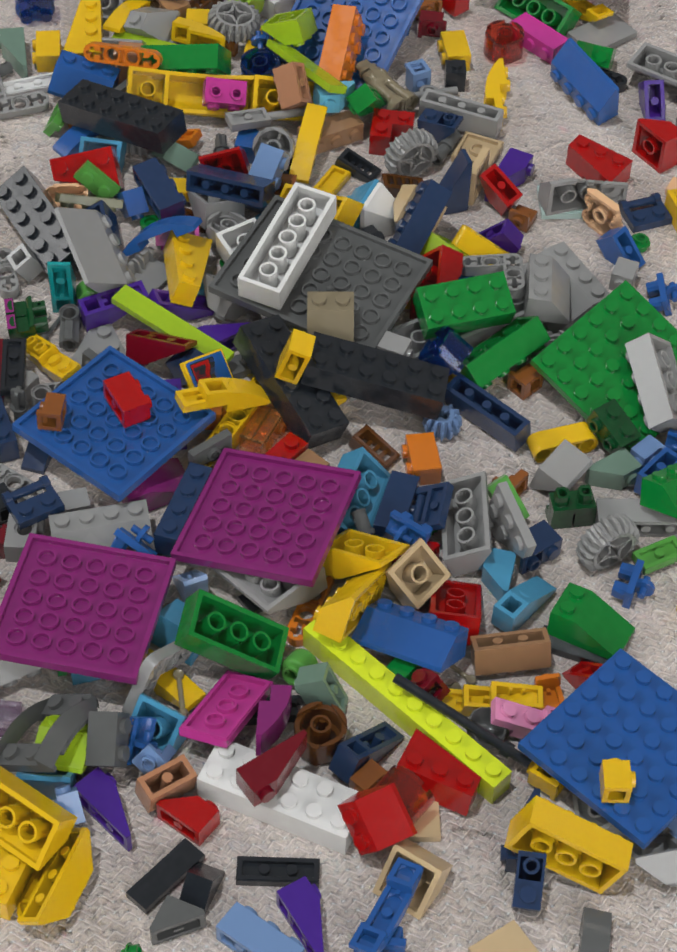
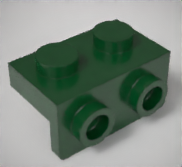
M615 398L594 409L586 419L589 429L595 433L601 441L603 448L610 455L631 445L642 437Z

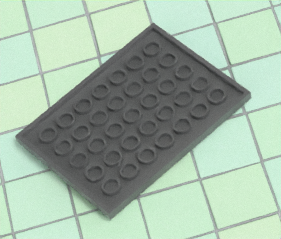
M275 195L209 284V292L265 317L279 314L286 326L307 333V291H326L328 285H333L335 291L354 292V342L377 348L385 332L391 330L414 295L416 287L420 286L432 268L433 260L333 219L281 310L238 296L237 278L285 198Z

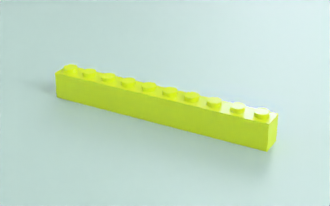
M316 620L311 621L303 628V646L320 661L328 662L338 676L412 737L417 728L479 775L481 781L477 793L489 803L495 802L509 789L512 771L445 715L393 683L392 681L396 675L352 638L347 636L339 643L313 631Z

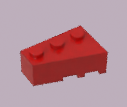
M580 134L568 145L566 165L582 179L627 182L629 180L633 160Z
M107 146L49 160L54 181L81 184L73 176L89 160L116 182L121 189H125L116 147Z
M417 728L397 764L393 779L397 788L439 802L440 806L467 816L475 800L481 781L479 775Z

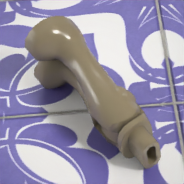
M367 59L357 63L355 68L359 71V76L363 78L365 83L374 87L380 96L386 100L387 110H404L407 112L414 110L419 102V98L414 92L399 85L388 75L384 68L377 67L376 63H371Z

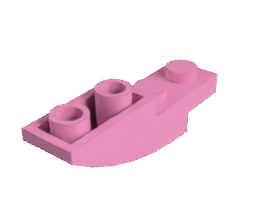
M495 697L491 701V724L509 729V736L523 739L555 707L547 705L543 710Z

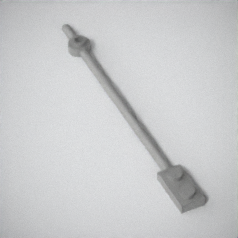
M423 85L419 91L414 92L420 100L426 88L451 95L458 94V88L453 86L438 89L433 85ZM346 106L342 110H349V108ZM265 107L226 112L225 121L231 132L259 129L271 126V120L304 116L306 107L267 112Z

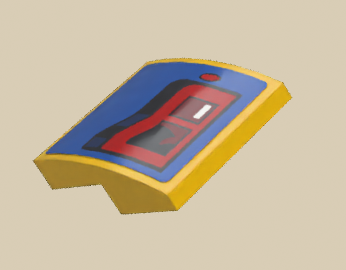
M222 348L179 364L189 388L197 387L199 379L233 378Z

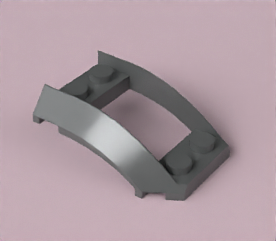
M53 694L50 698L28 707L15 718L0 740V766L9 772L55 773L57 769L55 763L59 755L65 754L75 735L88 723L89 711H98V699L92 694ZM60 715L48 730L41 744L18 743L22 735L34 723L43 721L46 716Z

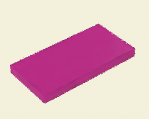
M227 670L179 727V736L228 748L258 710L259 700L265 701L270 695L271 684L274 685V682Z

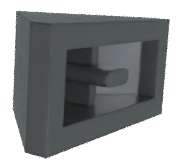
M167 895L149 928L152 946L205 928L206 917L204 909Z

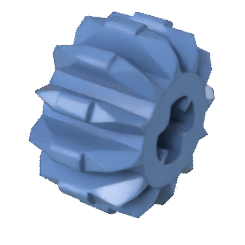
M443 404L437 421L423 417L422 424L425 433L434 432L435 438H440L442 442L444 438L451 440L453 435L458 436L462 426V416H460L459 409H454L452 404L449 406Z

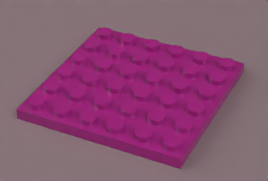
M224 447L170 553L171 558H175L179 562L314 587L360 483L361 471Z
M29 533L0 605V660L137 685L139 669L146 658L176 568V559Z

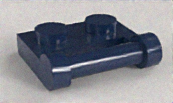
M658 192L651 194L649 197L618 202L621 215L632 233L672 223L673 218L663 204L661 195ZM653 205L652 207L630 211V209Z
M47 475L39 477L38 481L15 491L1 493L4 505L20 530L48 519V515L59 514L65 511V505L51 485ZM44 490L43 493L17 504L14 502L37 491Z
M449 481L421 486L416 489L415 496L417 500L413 513L414 522L419 525L426 523L433 528V531L445 529L454 486Z

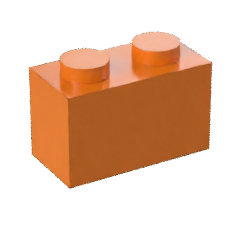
M434 432L405 435V444L401 445L402 458L407 460V463H405L406 474L419 476V485L440 483L442 466Z

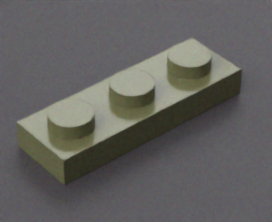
M55 192V201L61 203V207L74 208V204L82 205V209H86L103 200L113 212H116V208L123 209V200Z

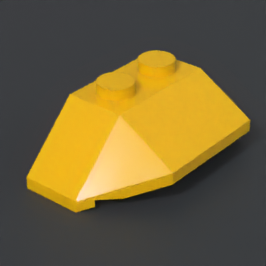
M74 827L66 843L40 871L34 870L17 902V922L20 925H44L70 917L93 872L90 830L87 827Z

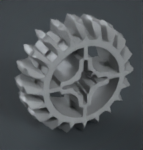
M224 0L223 2L218 1L217 5L212 6L208 13L207 24L208 27L224 35L228 43L233 41L236 44L237 42L245 43L246 40L251 41V38L256 36L255 32L260 30L261 15H259V10L255 9L254 5H248V2Z
M416 127L414 130L409 128L406 133L401 132L399 137H395L393 142H389L390 147L385 149L386 154L383 157L385 159V167L390 174L412 177L421 176V173L427 172V168L433 166L432 162L437 160L436 155L439 153L438 144L434 136L424 128L419 129Z
M617 513L614 516L608 515L606 519L601 518L598 523H593L590 529H586V533L581 535V540L576 544L577 548L575 551L579 561L591 572L596 570L601 572L605 568L608 569L611 566H615L617 563L622 562L625 557H629V553L635 550L634 546L639 542V530L634 521L625 514L620 515Z

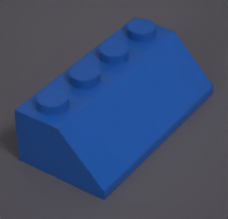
M572 38L567 39L551 61L550 76L554 82H558L564 93L570 95L575 104L586 112L587 117L599 126L618 115L619 87Z
M380 598L366 607L351 638L361 646L442 673L465 657L469 628L460 626L456 621H445L437 618L435 614L421 613L415 611L411 606H400L394 604L390 599Z

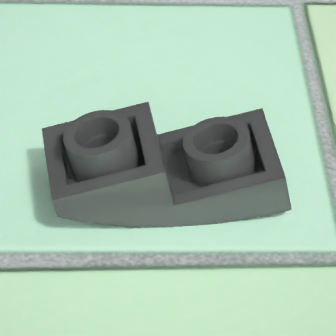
M583 907L578 952H609L612 913Z

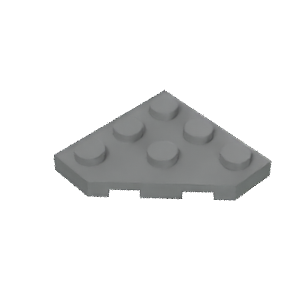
M110 323L90 329L71 359L82 367V353L87 348H90L98 355L109 346H112L124 355H126V351Z
M507 481L498 483L489 502L491 533L495 539L521 558L532 556L537 544Z

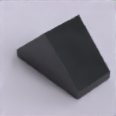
M199 862L187 871L179 899L204 909L206 914L225 875V871Z

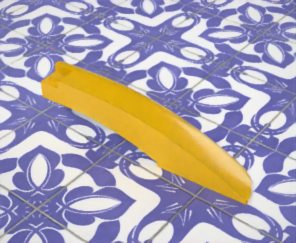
M129 66L127 71V93L181 109L184 115L225 118L226 112H233L221 108L214 111L202 106L203 84L206 77L247 81L246 106L243 110L265 107L267 112L283 110L278 102V92L273 76L257 74H200ZM308 81L313 102V91L315 82ZM303 116L274 121H301Z

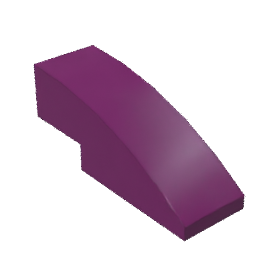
M271 684L270 701L259 700L256 756L263 754L271 748L286 728L292 707V685Z

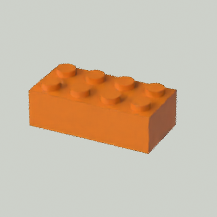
M332 5L319 67L339 81H353V73L357 71L355 68L357 65L356 58L357 54L361 53L360 40L361 36L365 34L366 26L363 24L362 16L359 14L356 6Z

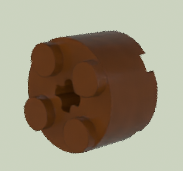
M316 701L303 706L299 710L294 722V735L302 730L307 732V748L301 757L313 766L332 761L338 745L347 740V718L338 706L333 704L329 706L323 704V702Z

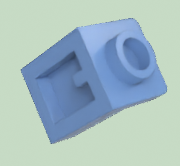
M148 744L132 759V763L145 775L169 762L177 750L170 744L162 750L159 747L156 749L152 744Z

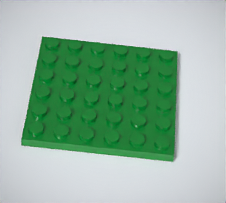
M625 280L536 355L530 364L585 419L589 417L594 409L615 398L642 435L638 441L625 447L630 452L633 446L649 434L655 438L660 433L650 430L644 422L643 417L645 414L643 407L638 401L637 396L639 393L637 386L632 380L631 375L633 371L631 364L626 359L627 350L625 343L651 333L671 342L677 362V329Z

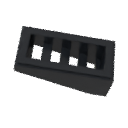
M348 147L335 162V166L350 171L352 177L367 183L374 180L382 171Z

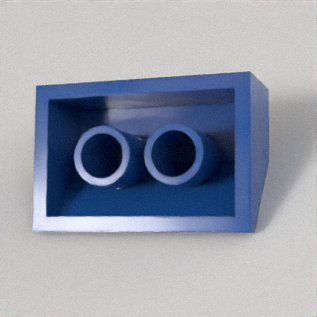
M62 50L56 62L47 93L62 98L82 79L115 88L118 86L121 69L104 63L91 62L84 56Z

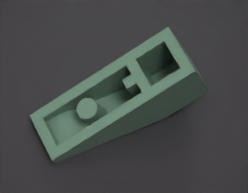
M24 27L0 29L2 57L5 61L11 63L13 69L21 78L28 77Z

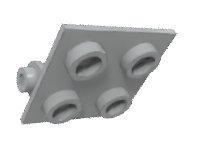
M150 246L144 247L139 254H136L126 264L128 270L134 274L136 282L142 281L148 295L152 288L158 289L167 281L165 264L154 258L153 254L155 251Z

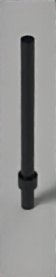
M399 673L396 674L392 681L393 683L499 750V754L506 759L510 757L525 768H528L532 760L515 748L516 745L508 740L503 741Z

